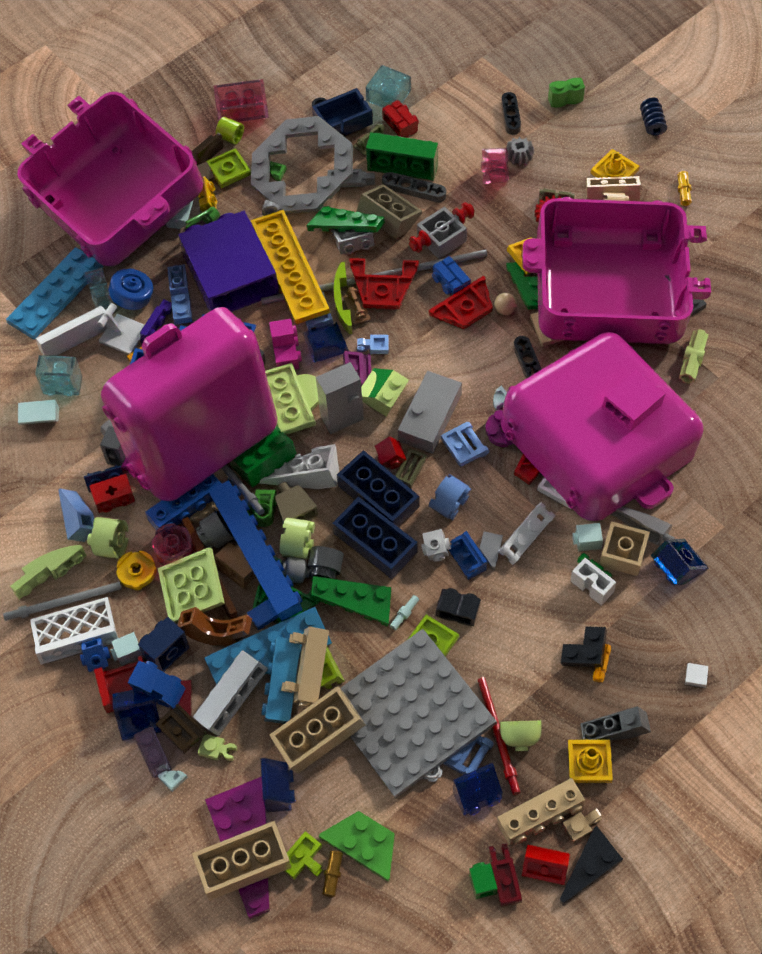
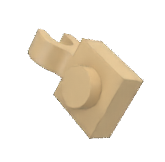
M598 809L593 810L586 817L580 812L564 821L562 825L573 843L592 833L590 826L599 822L602 815Z

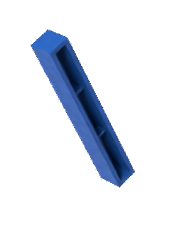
M228 480L208 491L281 622L302 611L300 603L303 601L299 593L292 591L291 587L294 585L288 575L284 577L282 573L285 570L280 560L275 561L273 558L276 554L271 545L267 546L264 541L267 538L262 529L257 530L258 522L254 515L249 516L247 511L250 509L246 501L239 499L238 496L241 493L237 486H232Z

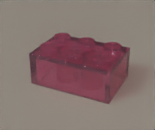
M263 79L214 85L218 121L222 117H227L237 122L269 118Z

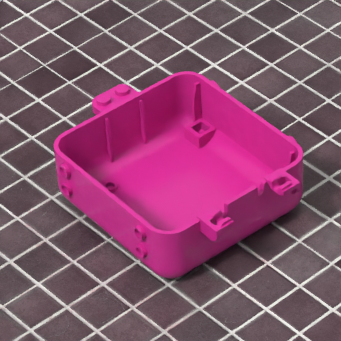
M108 92L89 105L83 98L77 96L67 106L77 115L78 123L75 125L71 121L51 138L53 142L51 146L38 140L34 134L29 136L21 144L30 156L20 164L17 175L24 186L22 190L29 197L28 199L36 209L40 207L81 246V250L88 258L93 257L104 266H115L120 264L191 203L202 191L203 178L190 148L186 145H181L138 108L133 99L129 100L119 92Z
M570 197L548 200L541 208L537 239L530 238L525 240L522 248V266L524 270L530 273H538V323L541 332L553 340L590 341L602 333L612 332L621 336L627 343L672 344L677 342L685 334L693 310V299L703 300L711 295L710 278L698 281L696 277H689L691 269L689 247H687L688 240L692 243L706 242V226L687 225L686 213L680 206L659 200L642 202L572 199ZM665 275H666V276L669 275V276H670L669 278H671V281H669V280L665 277Z
M225 307L213 309L181 331L174 324L170 323L147 336L142 343L144 356L112 376L105 383L101 391V399L104 404L102 410L113 425L128 462L126 465L127 470L134 478H137L144 490H149L156 498L163 501L178 499L274 431L277 425V413L257 337L251 329L249 330L244 325L241 319L237 318Z
M605 332L596 336L575 350L572 349L565 356L517 385L509 387L505 396L500 422L507 439L518 447L565 499L568 507L574 509L580 517L589 521L602 520L633 499L643 508L653 509L670 498L674 487L667 477L693 460L704 430L702 420L695 413L696 411L692 410L638 355L632 346L621 336L612 332ZM637 370L645 375L654 385L660 387L666 394L662 405L630 431L602 408V404L606 394Z

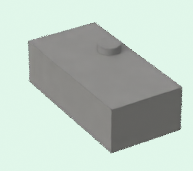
M351 362L316 377L320 417L330 434L364 420L361 379Z
M427 371L398 428V441L433 454L462 395V383Z

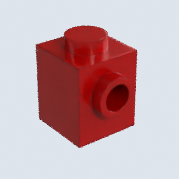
M390 436L375 445L378 454L377 459L382 466L395 469L407 460L400 441Z

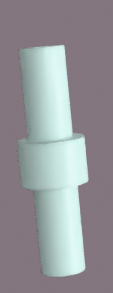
M413 595L407 604L399 609L398 615L389 625L393 630H396L404 619H408L412 613L411 610L417 604L419 598Z

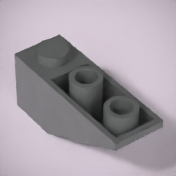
M638 706L580 723L583 740L612 741L633 738L651 732L647 712Z

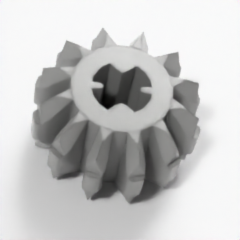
M520 136L518 139L512 138L511 141H508L505 149L507 160L512 161L513 165L515 163H518L519 166L522 163L527 165L528 161L532 160L534 154L532 141H528L527 138L521 139Z

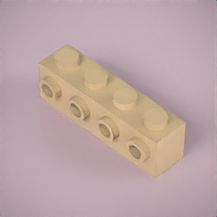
M571 778L498 816L497 825L509 846L513 843L518 845L524 842L528 835L532 833L537 835L546 829L545 826L551 823L553 825L560 823L564 820V816L570 813L571 815L579 813L583 809L585 799Z

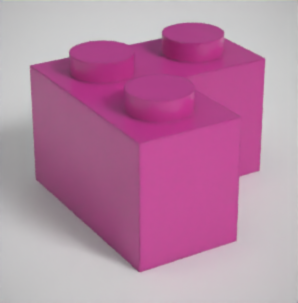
M291 319L269 322L276 366L279 367L292 363L295 370L299 369V362L302 359L300 351H296V347L299 346L296 325L292 326Z

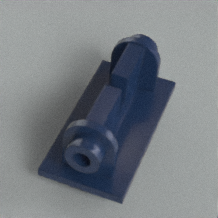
M115 465L114 467L104 469V471L87 473L84 476L88 491L91 492L90 485L123 475L121 465Z

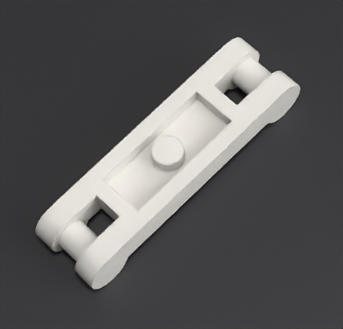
M542 502L533 509L498 550L502 556L505 555L509 559L508 562L512 565L519 560L525 550L555 517L554 513L545 509L546 506ZM538 514L544 517L542 521L537 518ZM510 547L515 550L514 553L510 550Z

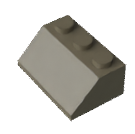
M384 184L361 194L357 212L383 216L385 223L381 229L395 239L406 234L422 214V210Z

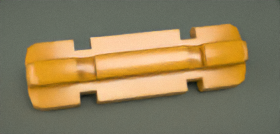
M605 644L603 666L595 667L593 681L602 683L604 681L611 652V645Z

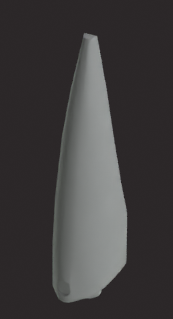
M623 506L611 514L630 527L650 532L648 541L660 547L664 541L671 545L675 541V537L669 535L672 524L659 518Z

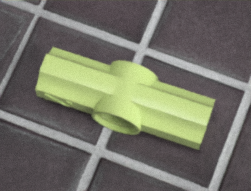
M693 330L689 346L686 347L683 366L679 375V379L684 383L695 382L699 366L701 367L709 335L704 330Z

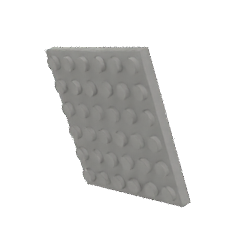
M424 629L417 632L340 688L366 724L350 737L395 798L497 724L494 717Z

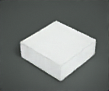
M688 663L685 685L706 688L708 666Z

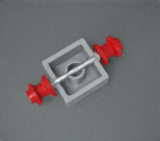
M464 202L461 204L460 210L455 208L451 213L444 206L417 224V237L411 236L409 238L410 248L420 253L422 246L425 245L438 259H441L467 241V228L463 224L465 223V218L472 219L474 217V207Z

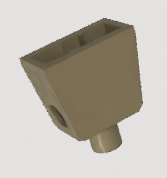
M283 482L277 486L280 493L275 496V501L282 524H284L286 518L309 520L318 516L316 504L300 485L290 488L287 482Z

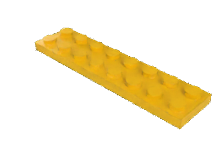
M284 210L251 220V224L276 272L279 288L295 323L299 324L329 314L330 308Z

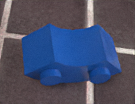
M138 661L127 683L133 690L146 695L157 704L173 710L186 689L181 684L182 680L174 675L169 676L157 669L158 666L153 662L147 661L144 663Z

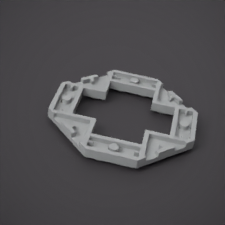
M319 116L285 120L252 153V187L259 191L267 200L278 204L279 210H284L286 215L319 211L323 204L340 190V186L353 177L352 143ZM318 135V147L320 150L335 148L334 175L317 177V193L285 196L286 183L284 181L269 182L270 155L287 153V138Z

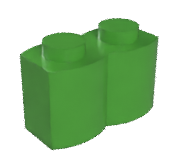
M571 78L566 81L550 83L548 100L551 107L557 108L566 104L581 103L584 100L585 91L582 78Z

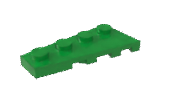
M313 576L310 598L334 607L344 608L349 613L360 614L365 619L371 621L373 619L381 622V625L388 627L392 587Z

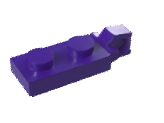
M163 299L161 304L155 308L140 332L141 343H143L147 336L156 332L159 326L161 327L164 324L166 315L172 312V302Z

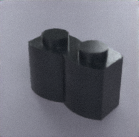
M453 588L442 589L435 616L449 621H456L463 625L474 626L481 599L472 593L461 594Z

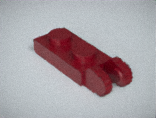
M507 843L502 844L501 849L504 859L497 861L494 846H489L491 867L498 888L497 893L501 907L522 903L513 859L510 858Z

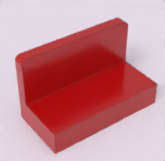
M527 845L521 876L565 885L570 854Z

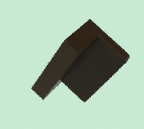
M220 133L215 136L210 135L192 150L197 166L210 160L224 148L222 135Z

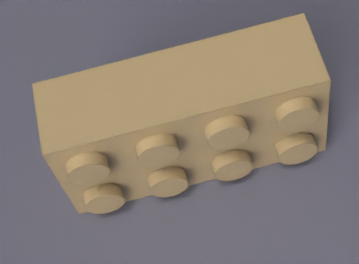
M337 686L272 732L270 737L289 767L298 774L366 724L346 694Z
M275 821L192 853L209 901L292 868Z

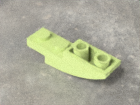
M81 545L60 548L28 563L21 568L25 575L11 585L14 594L20 600L23 596L29 595L37 585L44 583L50 575L55 580L64 576L70 568L81 563L84 557H86L83 547Z

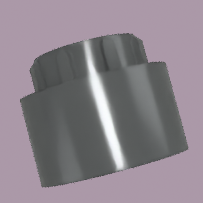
M217 510L199 522L200 526L196 529L198 537L207 548L213 549L216 547L219 549L234 539L222 515Z
M311 547L307 568H310V576L312 578L315 576L335 579L336 575H340L344 553L329 547Z

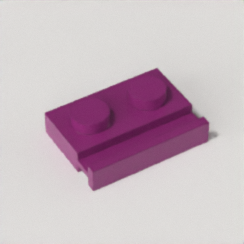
M344 351L343 365L351 362L361 379L362 387L371 373V354L364 355L360 352Z

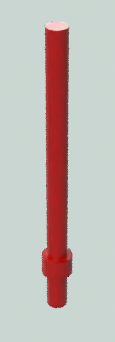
M485 677L479 678L477 681L485 707L497 721V724L492 729L505 768L503 771L505 779L509 781L512 794H520L517 771L512 766L506 743L501 738L500 724Z

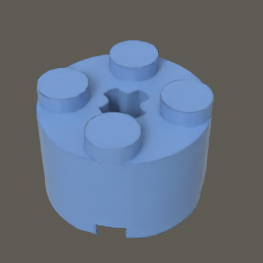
M449 474L436 489V499L431 498L429 507L447 519L454 520L459 512L460 505L464 506L467 502L471 488Z

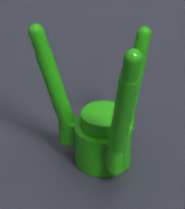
M210 207L201 214L187 220L185 224L188 225L185 228L187 229L202 220L206 224L216 221L220 217V213L215 207Z

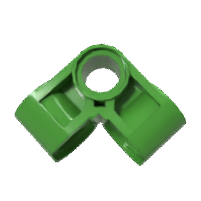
M256 489L255 496L258 498V503L264 509L263 514H267L261 517L252 507H249L250 510L247 512L249 516L254 515L258 522L256 527H268L273 523L276 507V490Z

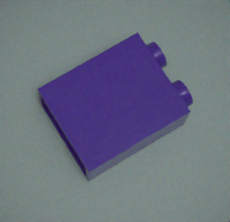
M245 210L235 214L225 213L216 221L202 226L192 225L185 232L178 234L183 257L209 312L219 307H225L233 312L260 302L261 298L279 294L276 272Z

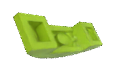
M341 262L334 279L335 309L343 328L348 334H352L350 310H343L340 287L347 286L345 262Z

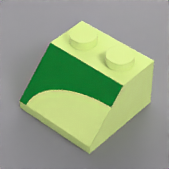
M374 368L361 387L362 402L387 417L404 391L409 379L394 370Z

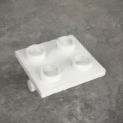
M110 303L107 310L101 313L102 317L97 322L98 326L102 328L105 324L107 326V329L99 339V343L129 355L141 340L140 332L144 324L120 314H116L113 318L112 314L117 309V306Z

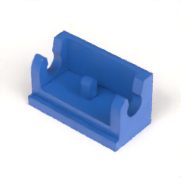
M467 531L450 541L451 549H449V552L468 580L487 570V560Z

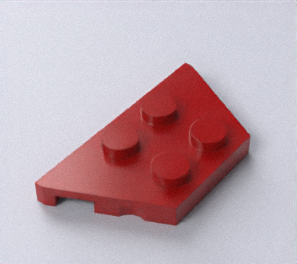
M483 275L431 308L429 315L461 329H466L491 313L493 306L489 297L490 294L487 289L485 276Z

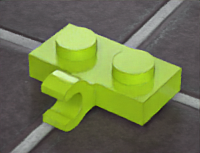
M305 831L287 852L292 868L284 872L295 880L300 872L307 867L318 877L323 869L312 858L322 848V844Z

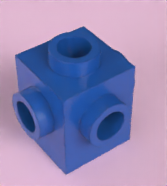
M101 637L81 643L83 653L80 654L83 666L87 665L89 672L100 667L103 670L105 667H108V659L111 658L108 646L104 647Z

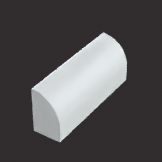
M99 306L37 337V345L45 359L49 360L104 332L107 329L106 324L102 328L98 326L97 322L102 317L101 313L105 309Z

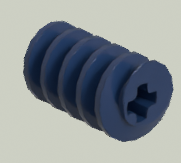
M652 97L642 101L640 110L646 132L653 136L665 133L668 127L658 98Z

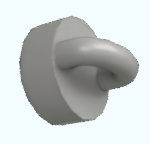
M269 200L264 201L262 206L263 216L279 211L278 204Z

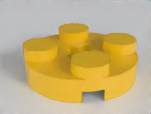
M144 551L127 552L118 560L116 566L117 577L121 584L136 591L150 584L157 573L153 558ZM133 567H141L138 573H133Z

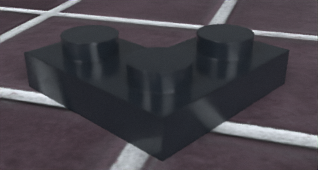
M585 626L583 645L563 644L562 666L602 667L607 634L606 627Z

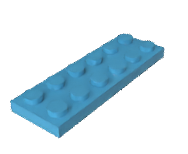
M75 247L6 318L7 323L35 340L103 268V265L98 263L93 257L88 258L83 251Z
M313 607L204 657L216 685L242 650L268 668V662L272 663L273 655L270 654L271 642H275L276 637L290 638V634H293V632L304 634V629L309 626L325 629L316 608ZM328 636L327 646L330 645V644H332V642H331L329 636ZM300 644L299 659H300V653H301V646H302V644Z

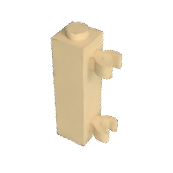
M309 626L304 629V634L296 632L290 634V643L302 644L296 683L290 681L283 682L281 691L294 693L293 702L299 703V707L307 708L319 699L329 630Z

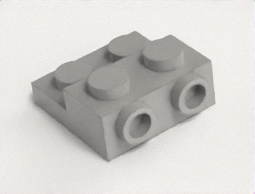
M331 229L340 254H352L356 250H367L371 246H375L372 232H355L354 229L339 232V229Z

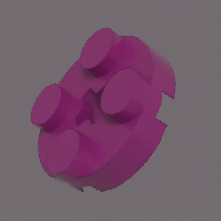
M497 410L488 418L485 431L492 444L499 447H508L513 442L509 441L505 433L501 431L502 410Z

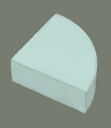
M502 385L496 389L493 397V405L496 411L503 407L507 394Z
M164 771L158 775V778L172 792L188 778L181 771Z

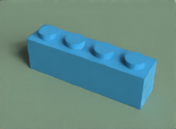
M276 637L275 642H271L270 654L273 655L272 663L268 662L267 675H270V682L265 683L264 695H268L267 703H263L261 715L265 716V722L285 724L291 719L294 693L283 692L281 687L285 681L296 682L300 644L290 643L289 638Z

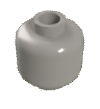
M288 557L285 561H282V566L285 569L282 573L284 577L288 575L292 583L301 584L305 577L309 578L310 568H307L305 559Z

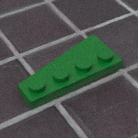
M323 206L306 226L307 231L321 228L322 231L327 232L330 229H339V232H346L350 229H354L355 232H378L384 225L385 219L383 216L375 214H365Z

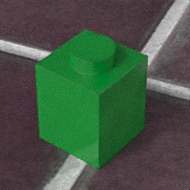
M480 862L469 868V877L475 899L497 894L498 888L490 863Z

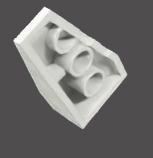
M336 445L316 447L311 449V453L303 456L301 454L295 455L294 459L288 463L285 462L281 468L275 469L274 473L262 478L259 484L279 485L287 482L290 487L300 485L301 488L311 489L337 487L339 466Z

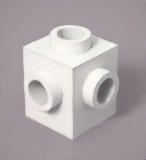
M442 529L422 534L424 544H421L424 556L427 555L434 562L442 561L446 556H449L448 550L451 549L449 538H445Z

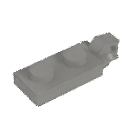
M353 169V177L348 182L345 181L340 187L375 185V173H366L362 169ZM328 170L327 176L334 175V170Z

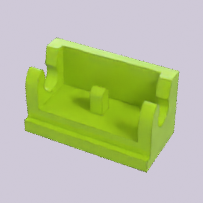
M327 647L321 687L324 686L327 689H331V684L335 682L341 684L345 680Z

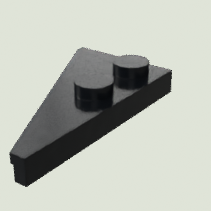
M597 826L594 827L560 897L562 905L623 861V858Z

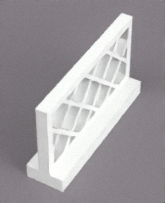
M108 597L30 619L35 652L41 665L82 653L81 643L101 637L103 645L106 646L112 644L111 641L118 639ZM98 606H106L102 614L95 612ZM78 612H87L82 620L75 617ZM91 615L98 617L94 625L87 622ZM61 617L68 618L63 625L56 623ZM72 620L79 623L75 630L67 628ZM103 620L110 622V626L98 627ZM45 622L48 624L43 631L36 627L40 623ZM53 626L59 629L55 636L48 634ZM83 626L91 628L86 633H78ZM64 631L71 634L69 638L59 639ZM44 637L51 639L50 643L40 646V642Z

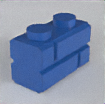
M450 256L433 265L432 278L436 283L442 285L446 295L450 294L452 296L471 284V279Z

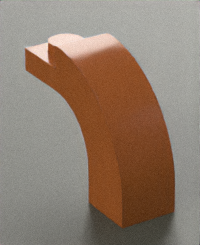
M197 607L181 612L178 626L185 632L186 636L198 642L214 646H230L239 642V638L249 635L252 618L246 614L230 620H218L207 616Z

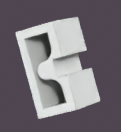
M586 558L572 571L571 582L582 591L585 588L590 590L589 596L601 606L614 593L616 581Z

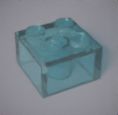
M381 65L365 87L366 101L380 107L391 105L396 100L403 103L411 91V76Z
M39 355L35 375L43 394L50 396H73L80 394L83 376L76 357Z

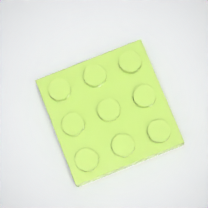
M208 547L158 568L167 614L175 624L179 622L182 611L197 607L202 612H206L225 604L211 548Z

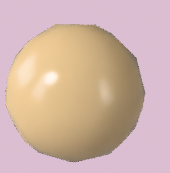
M502 293L496 297L494 306L499 314L510 315L515 311L517 301L512 294Z

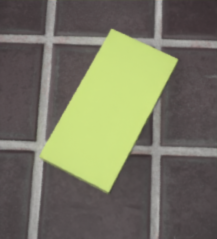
M289 363L267 370L266 375L277 413L276 426L281 432L288 435L315 426L316 421L293 364Z

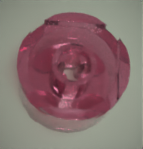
M507 148L482 149V159L484 161H481V171L485 172L483 173V183L508 182L509 158Z
M171 523L161 526L155 532V536L152 539V547L157 561L162 566L194 554V546L191 543L192 539L185 527Z

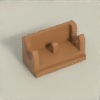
M231 543L227 544L215 555L217 569L244 589L255 578V574L244 554Z

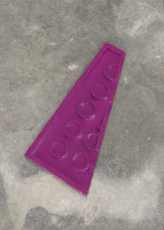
M265 776L205 799L220 842L267 824ZM268 878L238 889L249 919L270 911Z

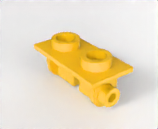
M204 176L203 188L198 195L200 198L199 206L202 212L210 207L217 209V199L214 194L215 186L212 181H209Z

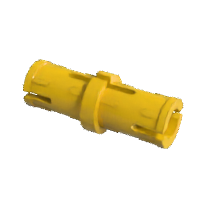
M681 171L677 174L679 183L677 189L680 193L681 205L688 206L692 203L690 194L692 188L689 184L688 172Z

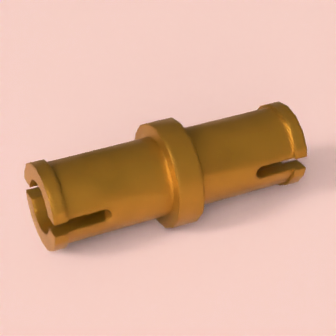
M330 851L327 870H324L325 881L322 895L335 897L338 878H341L340 866L343 853Z

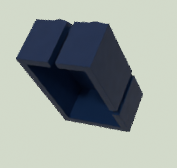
M358 88L312 106L313 116L321 117L340 134H344V136L373 124L372 109L366 100L364 101V97Z

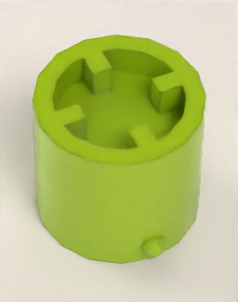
M222 117L217 124L215 134L220 133L222 140L235 145L240 142L243 136L244 125L230 118Z

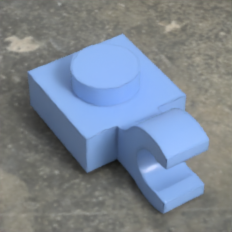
M370 335V339H357V351L365 352L370 349V354H388V335Z

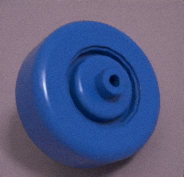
M136 269L117 271L112 276L109 285V296L116 305L128 310H138L147 306L153 293V284L150 278Z

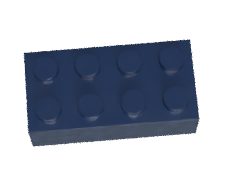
M364 450L337 474V484L354 500L357 497L361 498L397 527L420 507L419 495Z
M359 497L332 523L334 535L391 579L418 553L417 541Z

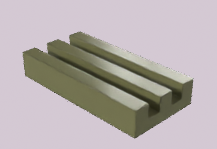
M410 448L405 456L407 460L401 464L395 476L408 485L409 488H412L427 460V455ZM415 455L406 474L402 478L401 475L405 470L411 456ZM419 457H421V459H420V461H419V463H418L416 469L414 470V472H413V474H412L410 480H408V478H409V476H410V474H411V472H412L414 466L416 465V463H417Z

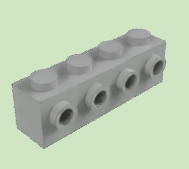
M242 650L236 656L229 669L222 675L215 688L211 690L204 703L197 709L193 718L209 731L219 736L268 668Z

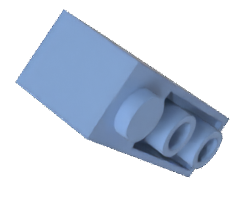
M59 489L67 539L85 542L88 535L92 533L94 515L76 491Z

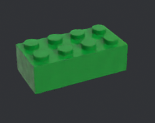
M370 132L366 146L367 171L393 172L412 178L434 181L438 168V143Z

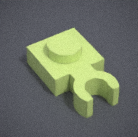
M206 734L202 738L198 755L217 761L221 755L227 761H233L234 757L228 755L227 752L229 750L237 751V746L232 743L224 745L225 741L223 738Z

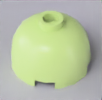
M541 720L499 722L501 738L508 746L515 747V751H528V746L535 745L541 737Z

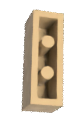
M639 176L586 178V199L604 200L606 197H602L603 192L625 193V196H629V201H640Z

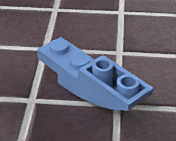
M185 264L167 267L174 325L192 322V309Z

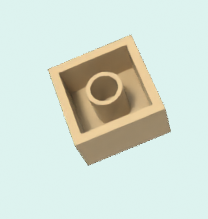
M611 522L602 551L600 565L638 576L650 532Z

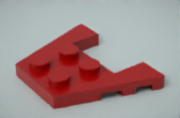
M349 258V264L363 308L400 309L419 267V260H403L402 276L365 274L366 260L364 258Z

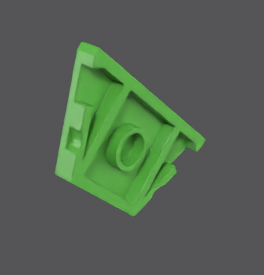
M358 811L319 834L321 840L389 882L395 833Z

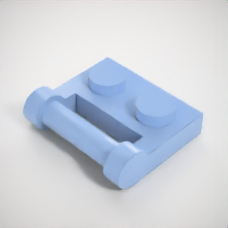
M465 422L441 435L442 442L460 467L489 453L487 446L482 444L472 430L473 426L470 422ZM462 433L467 434L477 448L476 450L472 449Z

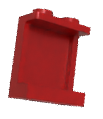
M142 656L138 657V661L144 662ZM138 661L105 672L102 667L94 669L106 713L152 700L146 695L133 690L127 683Z

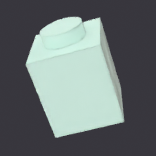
M600 523L576 525V531L572 533L573 544H577L578 551L602 549L603 537Z
M134 632L111 641L114 648L110 651L114 660H119L121 666L133 662L139 656H142Z

